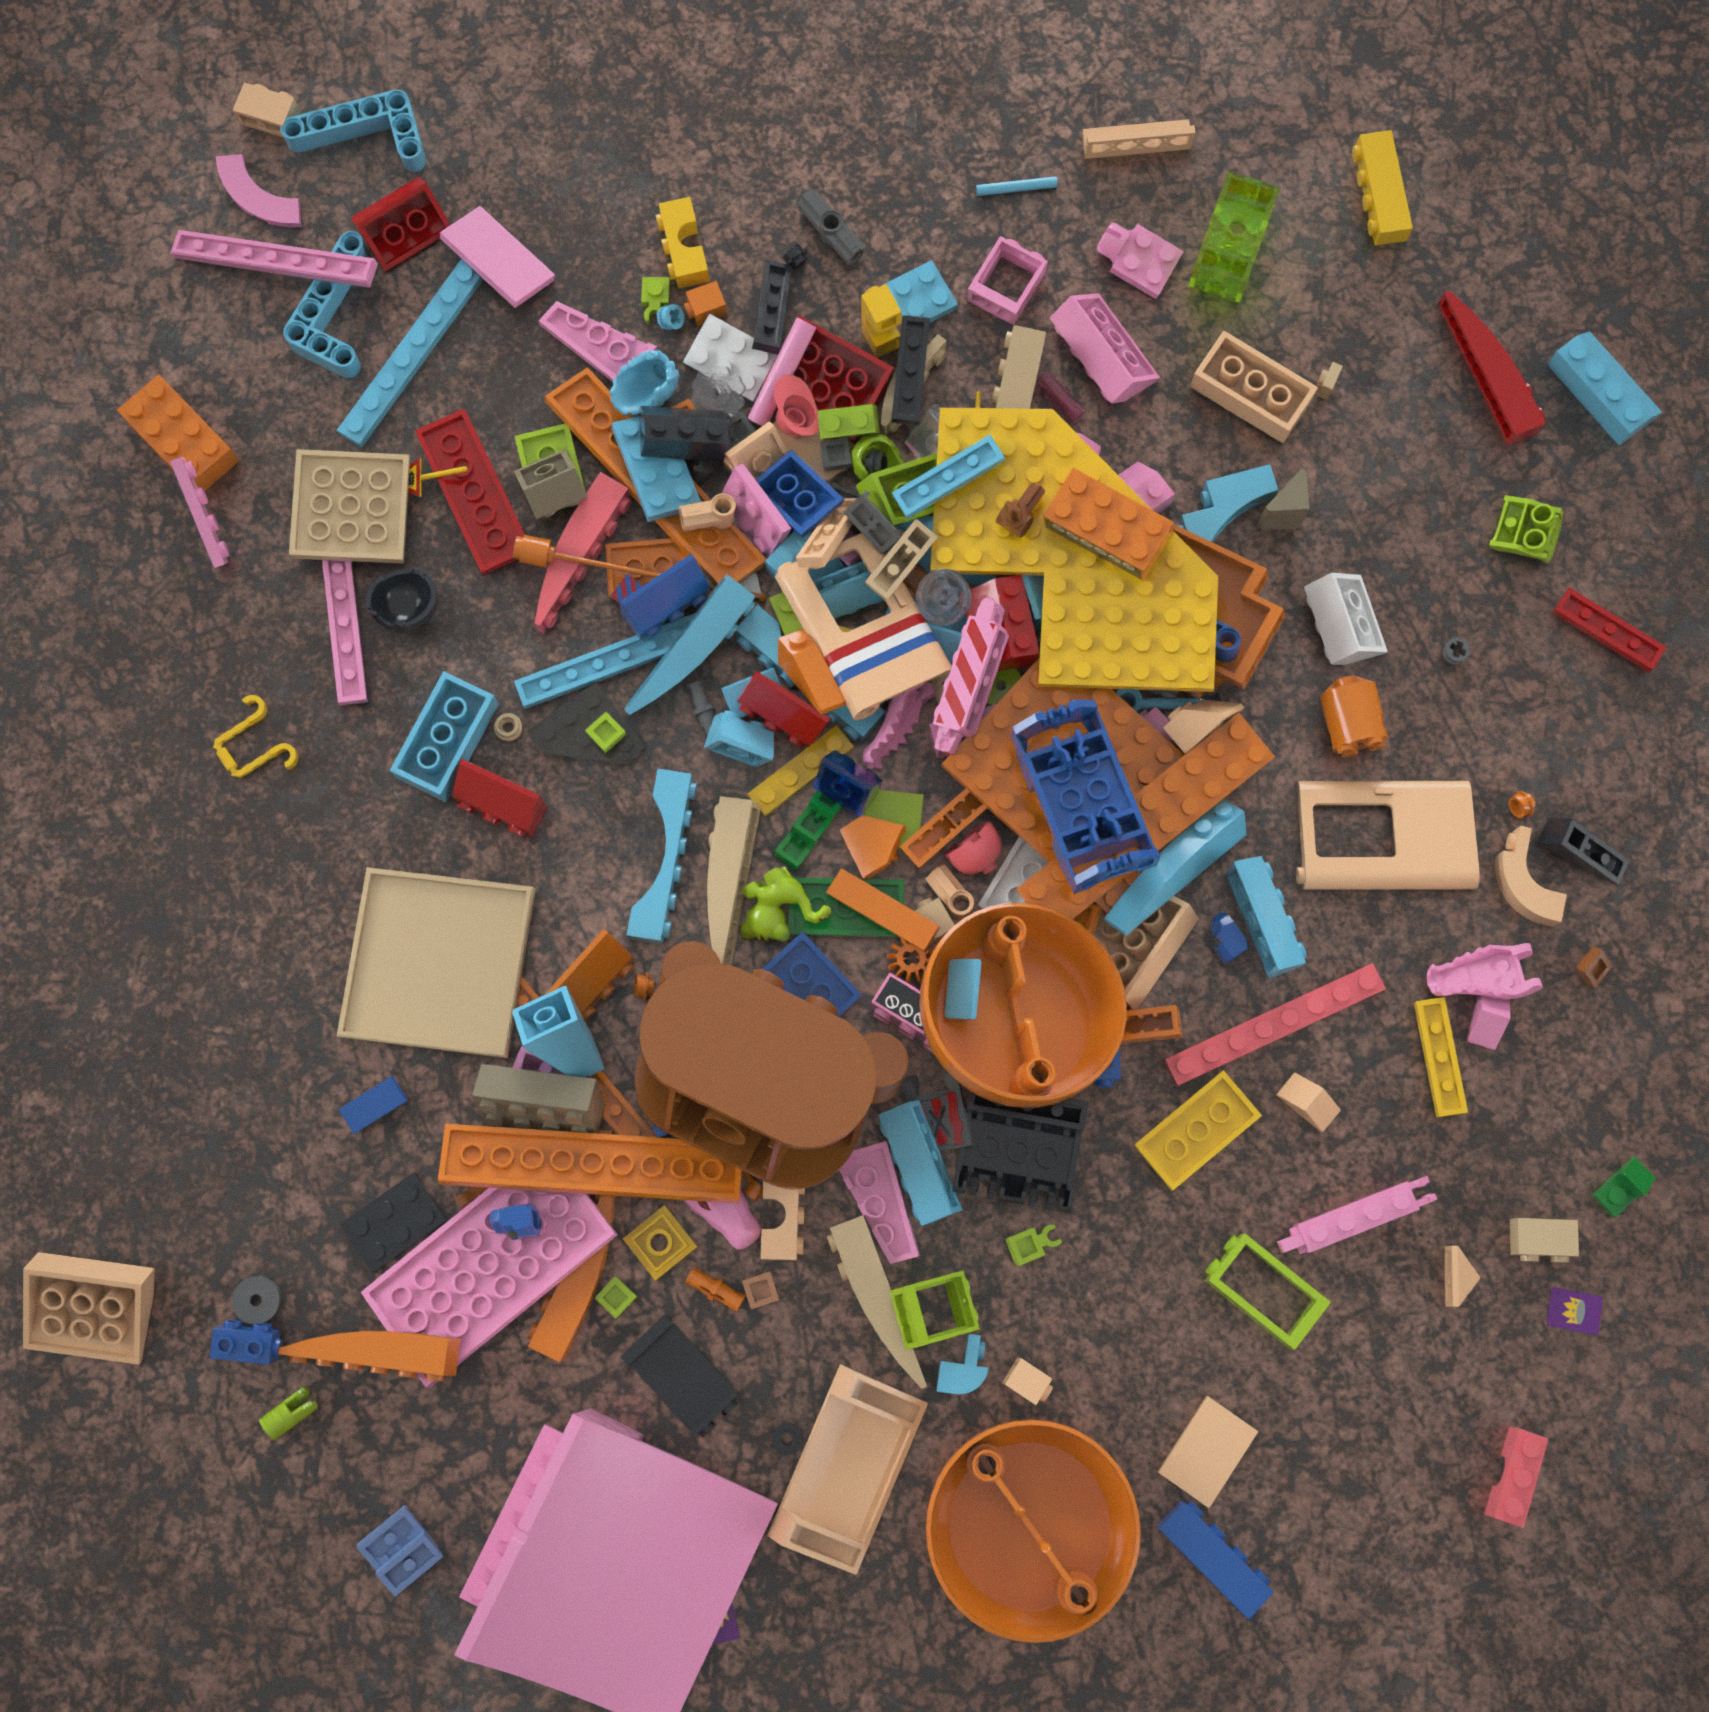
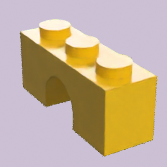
M686 197L659 203L660 214L656 215L659 231H665L666 238L661 239L665 256L670 255L672 263L667 264L670 279H676L678 289L710 282L702 245L686 247L681 244L685 237L698 234L691 198Z
M887 284L880 287L873 286L861 295L862 333L873 354L878 358L899 348L900 333L896 326L901 324L902 311Z

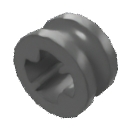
M1460 637L1452 638L1443 647L1442 656L1448 664L1460 665L1470 655L1471 648L1465 639ZM1455 646L1460 647L1459 652L1461 654L1458 657L1452 655V649Z

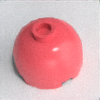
M985 821L964 835L965 838L958 845L955 842L944 854L958 871L969 875L982 871L985 875L998 865L995 860L1001 854L1002 840L990 821Z

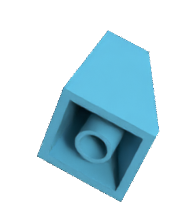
M566 985L512 1010L522 1045L531 1054L569 1076L587 1078L605 1069L593 1035Z

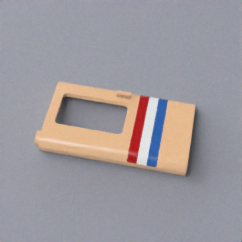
M860 533L842 541L829 561L855 551L859 554L871 575L887 555V552L885 551L881 554ZM796 561L794 563H784L777 569L776 581L804 631L818 646L846 700V706L854 720L858 721L869 717L878 710L880 703L943 674H950L952 665L903 581L886 601L891 610L889 614L845 633L838 627L808 573L811 569L810 567L798 568Z

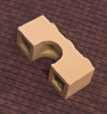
M763 1181V1200L780 1202L786 1210V1217L779 1227L775 1229H762L761 1260L797 1261L798 1254H803L804 1236H798V1224H804L805 1208L799 1206V1194L805 1195V1188L783 1189Z

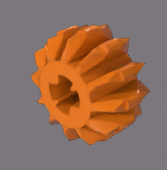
M900 938L902 947L896 943L891 945L892 950L897 954H887V960L894 961V963L888 966V970L895 971L899 969L895 976L901 979L903 975H906L905 982L908 984L911 983V976H915L916 982L920 984L922 983L920 973L924 974L929 960L928 957L931 956L934 949H928L924 952ZM906 955L908 957L916 955V962H918V964L915 965L914 963H911L908 966L906 965V958L904 957Z

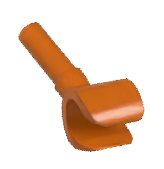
M742 1170L741 1174L749 1183L743 1191L753 1201H757L763 1194V1187L751 1174Z

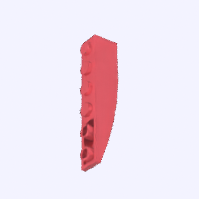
M601 472L587 491V497L582 499L568 521L557 543L556 553L595 560L601 553L603 547L601 544L607 536L610 537L617 527L616 521L621 513L625 514L630 508L632 500L629 488ZM554 558L553 563H549L535 618V625L539 632L544 634L547 628L554 626L558 618L557 612L562 605H567L573 595L572 589L577 581L581 582L585 578L588 571L587 564Z

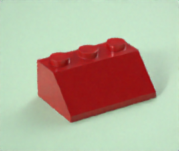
M420 177L415 178L350 218L384 272L440 239V232L450 226L429 186Z
M1022 575L994 578L962 593L967 621L969 615L976 616L978 607L984 598L991 597L1004 607L1005 615H1003L1004 618L1001 626L1006 629L1009 638L997 671L1031 667L1036 662L1040 652Z
M758 671L753 673L736 700L741 704L739 710L752 718L755 714L765 719L763 725L775 733L781 729L789 734L787 740L799 748L803 744L810 747L830 720L829 716L821 715L813 706Z
M464 759L461 760L452 792V797L458 803L456 807L469 814H472L473 811L483 814L482 819L492 825L497 826L500 822L508 826L507 831L518 837L523 838L524 834L533 837L548 808L541 796Z

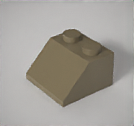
M565 449L514 471L536 519L541 517L548 518L554 515L557 510L566 506L578 505L582 499L587 497L578 473Z

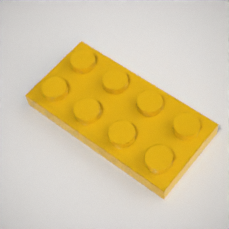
M1223 1070L1133 1146L1168 1188L1173 1191L1262 1115Z

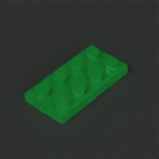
M795 878L802 885L805 895L810 900L812 911L816 913L823 905L831 908V914L825 921L815 924L805 920L798 903L789 904L788 927L790 936H798L801 932H804L807 936L900 938L829 896L826 892L835 878ZM861 879L904 905V879Z

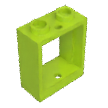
M964 1270L889 1291L905 1350L980 1329L978 1313L972 1303L970 1285L965 1278ZM945 1284L957 1328L928 1336L916 1291Z

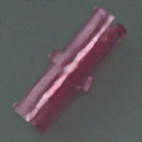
M1049 370L1037 379L1036 383L1052 398L1051 402L1055 406L1058 405L1073 422L1084 414L1086 409L1070 394L1071 390L1067 386L1063 387Z

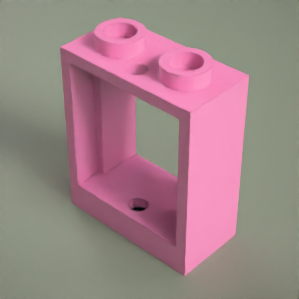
M1000 236L969 286L967 301L1015 325L1045 276L1048 261L1041 254L1022 248L1015 240L1005 239ZM1001 257L1034 274L1017 303L984 286Z

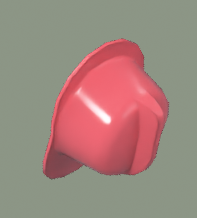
M794 375L780 377L775 383L773 391L778 408L776 421L779 428L785 434L792 436L793 439L816 434L819 431L818 409L809 387L802 379Z

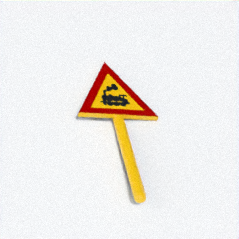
M418 458L410 464L408 493L421 497V480L467 472L468 468L464 466L421 475V458Z

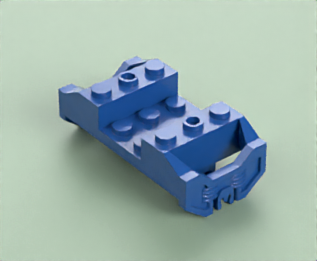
M1073 700L1068 702L1066 709L1064 704H1062L1058 710L1047 709L1046 715L1043 711L1034 713L1013 726L1011 733L1020 768L1030 793L1035 792L1053 835V850L1074 894L1087 890L1104 880L1128 872L1143 871L1155 867L1160 859L1159 852L1155 849L1099 715L1095 700ZM1067 723H1082L1089 732L1082 735L1080 729L1075 730L1074 737L1059 741L1057 736L1053 737L1050 746L1027 753V741L1043 731L1052 728L1055 730ZM1139 845V850L1129 851L1126 855L1125 853L1121 854L1116 859L1109 858L1106 862L1103 860L1078 875L1073 872V867Z

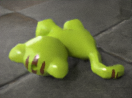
M786 867L781 869L774 868L763 875L767 884L763 881L759 883L754 881L742 889L745 897L749 899L756 898L757 903L748 910L746 920L741 925L740 934L743 939L755 938L763 941L776 939L784 942L789 940L790 932L789 927L786 925V915L780 908L782 904L798 903L805 920L815 924L825 921L831 914V908L823 905L816 913L812 911L810 900L805 895L802 885L791 876Z

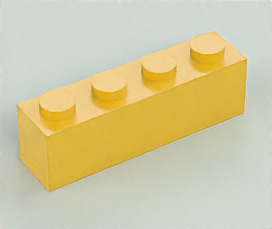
M1392 130L1360 134L1356 145L1352 147V158L1354 163L1357 162L1358 164L1357 181L1359 187H1362L1364 192L1362 205L1364 211H1368V233L1370 236H1373L1375 246L1407 241L1413 226Z

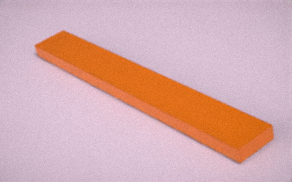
M521 977L516 1008L539 998L523 977ZM602 1071L587 1077L597 1080L605 1104L602 1118L617 1135L656 1137L651 1128Z

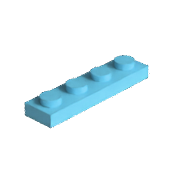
M988 435L892 492V495L905 517L909 519L1005 462V457L992 436Z

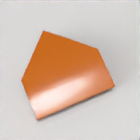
M862 815L840 829L863 878L870 879L889 866L892 860L898 861L896 853L901 834L904 835L906 826Z

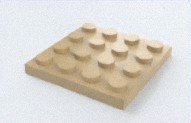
M296 449L289 546L290 558L404 563L410 456L407 454Z

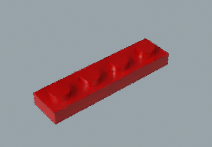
M1570 587L1565 591L1552 612L1648 673L1654 669L1667 648Z

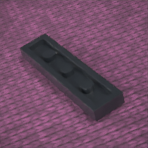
M765 260L752 349L776 355L780 352L792 265L787 266L784 263Z
M902 316L891 423L919 425L930 318Z

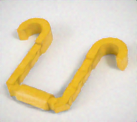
M249 695L244 697L242 701L246 705L250 706L253 703H257L259 705L258 710L242 723L234 726L231 730L220 735V737L215 738L213 746L214 749H217L216 754L226 770L232 773V777L241 779L265 764L268 760L275 758L285 751L290 752L289 760L284 762L285 768L287 770L294 768L299 759L297 751L291 745L281 743L244 766L241 770L236 769L238 766L226 747H222L223 743L262 720L267 713L266 703L259 696Z

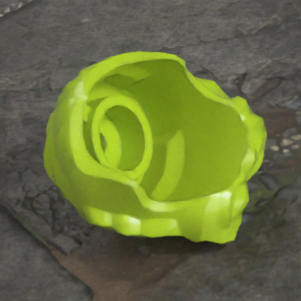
M870 434L864 436L855 444L851 452L854 473L860 480L870 475L866 470L865 462L867 455H870L873 449H878L882 453L887 454L888 468L904 463L900 450L885 435Z

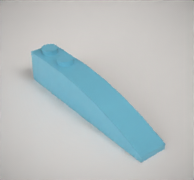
M725 574L624 707L625 712L631 715L656 700L700 665L724 637L729 639L738 628V625L735 623L741 615L746 617L755 605L753 599L756 596Z
M1225 799L1218 802L1216 806L1212 807L1187 827L1160 852L1157 866L1142 871L1106 915L1105 922L1125 936L1128 935L1247 835L1244 811Z

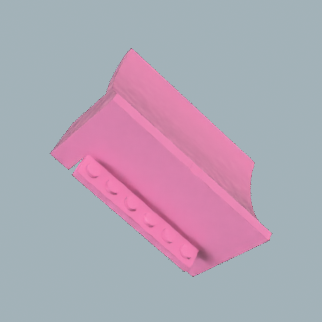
M592 1408L572 1414L564 1432L545 1424L459 1596L478 1608L454 1655L468 1662L497 1669L554 1688L613 1712H680L778 1503L709 1470L642 1442L644 1434Z

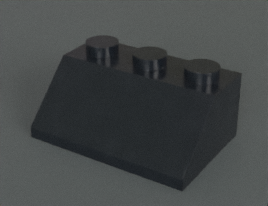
M640 406V452L642 457L724 462V453L727 452L729 446L728 419L722 411Z

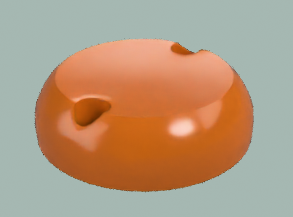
M1024 903L995 905L976 911L963 918L944 935L932 952L920 987L919 1007L921 1023L929 1046L939 1063L963 1087L991 1102L1021 1108L1043 1107L1059 1103L1078 1094L1096 1081L1106 1070L1116 1055L1124 1036L1127 1004L1121 976L1113 959L1098 939L1081 924L1062 913L1038 905ZM1048 927L1053 930H1056L1057 932L1052 935ZM952 959H980L982 961L977 1016L973 1020L947 1019L944 1016L949 962Z
M1026 1419L998 1424L980 1432L962 1445L945 1464L935 1482L928 1503L925 1527L927 1549L932 1568L938 1582L952 1603L970 1621L984 1630L1002 1638L1019 1642L1040 1643L1068 1638L1098 1622L1123 1595L1136 1567L1140 1549L1139 1512L1130 1484L1119 1465L1106 1450L1090 1437L1069 1426L1048 1420ZM985 1456H990V1457H992V1458L994 1459V1461H995V1467H994V1468L992 1467V1465L989 1463V1461L987 1460V1458H986ZM979 1461L988 1473H983L979 1470ZM1078 1587H1084L1086 1589V1598L1083 1596ZM1071 1592H1073L1080 1603L1071 1600Z

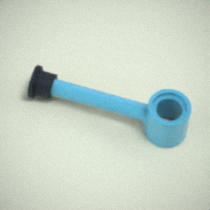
M1118 689L1116 691L1118 696L1127 698L1132 702V708L1136 712H1140L1141 709H1153L1154 707L1158 709H1177L1190 701L1193 704L1201 700L1221 701L1220 693H1216L1215 696H1204V698L1199 700L1197 698H1142L1141 693L1137 689Z

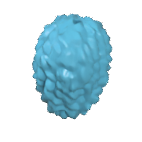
M646 350L645 353L641 352L638 357H633L632 361L629 360L628 364L622 366L620 373L613 379V386L609 392V395L612 396L610 402L613 403L614 409L621 412L624 416L628 414L636 416L639 414L640 406H662L664 401H668L678 387L677 382L680 374L675 369V363L669 361V358L660 350Z

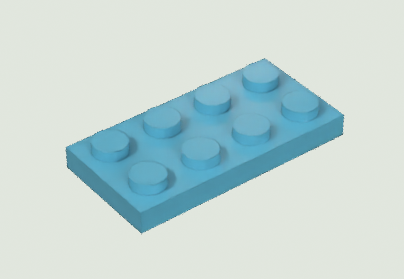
M640 416L612 423L611 429L648 522L679 514V506L701 502L684 459L641 456Z

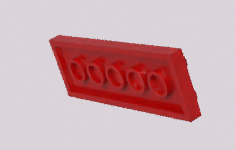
M465 408L414 430L434 472L464 466L468 468L467 472L437 477V480L482 575L484 576L519 560L513 558L516 537H524L525 533Z

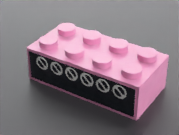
M889 973L871 1002V1010L874 1013L873 1017L885 1025H888L890 1022L898 1026V1032L912 1041L916 1037L924 1042L923 1048L934 1054L926 1039L921 1023L919 1007L920 990Z

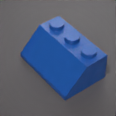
M690 554L621 600L620 613L639 640L645 636L647 639H650L662 630L660 628L661 625L667 621H670L672 624L685 615L683 611L691 605L696 608L703 604L708 598L706 595L709 594L710 587L695 558Z

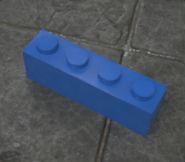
M1179 1500L1156 1527L1247 1619H1250L1274 1593L1268 1587L1271 1582L1270 1579L1258 1568L1253 1572L1245 1564L1249 1558L1237 1546L1231 1549L1223 1541L1227 1536L1214 1523L1209 1527L1201 1519L1204 1513L1192 1501L1186 1504Z

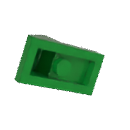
M1633 1156L1591 1196L1614 1218L1637 1197L1645 1196L1656 1178Z

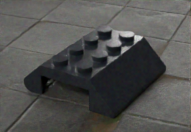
M970 1091L966 1112L973 1145L959 1148L952 1192L965 1194L968 1182L970 1183L969 1195L976 1196L979 1189L978 1180L989 1182L987 1188L988 1199L994 1200L996 1188H1000L999 1201L1024 1205L1027 1193L1029 1194L1028 1206L1035 1207L1038 1199L1037 1191L1047 1193L1045 1203L1047 1210L1053 1211L1055 1199H1058L1057 1211L1070 1214L1081 1134L1085 1128L1089 1101L1069 1098L1053 1105L1021 1108L991 1102Z

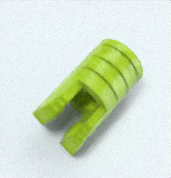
M307 1386L297 1390L259 1419L263 1430L273 1441L277 1440L318 1409L315 1401H309L294 1410V1408L310 1396Z

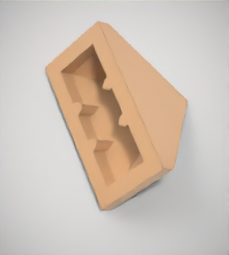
M1445 1246L1446 1307H1459L1479 1281L1480 1276L1458 1246Z

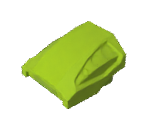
M1505 495L1500 520L1494 538L1490 540V548L1501 552L1540 559L1544 563H1548L1554 554L1561 531L1562 508L1543 504L1533 499Z

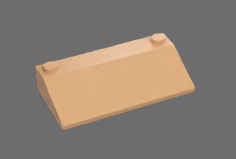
M840 1364L767 1536L783 1547L857 1575L928 1403Z

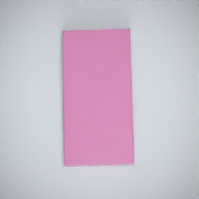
M481 206L440 232V239L514 308L555 280V274Z

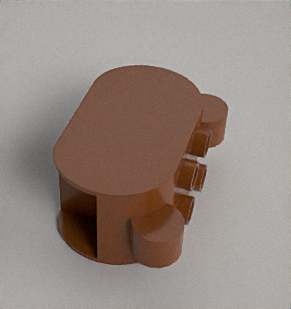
M684 941L674 945L665 954L661 968L660 986L649 999L641 1020V1052L635 1070V1092L644 1115L652 1124L664 1132L773 1186L792 1190L804 1189L826 1181L837 1173L850 1158L857 1144L870 1105L884 1103L893 1098L899 1091L909 1063L907 1050L901 1041L891 1034L873 1032L862 1036L849 1022L837 1016L838 1010L831 1002L815 995H809L803 1000L785 991V986L781 979L769 971L755 969L750 974L738 967L720 964L716 952L706 944L697 941Z

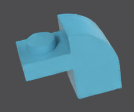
M967 1334L964 1364L940 1360L936 1385L937 1392L966 1394L974 1391L983 1383L989 1368L977 1366V1360L983 1361L985 1342H980V1335Z

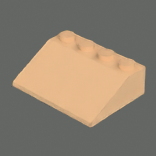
M1175 896L1126 936L1105 922L1106 914L1102 912L1094 936L1105 947L1117 967L1125 990L1127 1008L1130 1010L1139 1008L1199 920L1191 905Z
M38 1252L23 1268V1349L140 1365L154 1297L155 1268Z

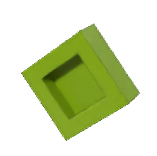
M607 712L585 730L588 736L605 753L626 735L625 730Z
M615 1276L595 1299L617 1319L638 1296Z

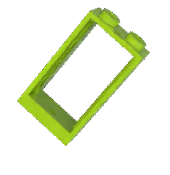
M1245 1233L1240 1234L1238 1237L1233 1235L1223 1248L1227 1252L1219 1261L1215 1258L1205 1272L1208 1274V1277L1204 1281L1289 1350H1295L1331 1302ZM1244 1246L1312 1299L1287 1333L1219 1280Z

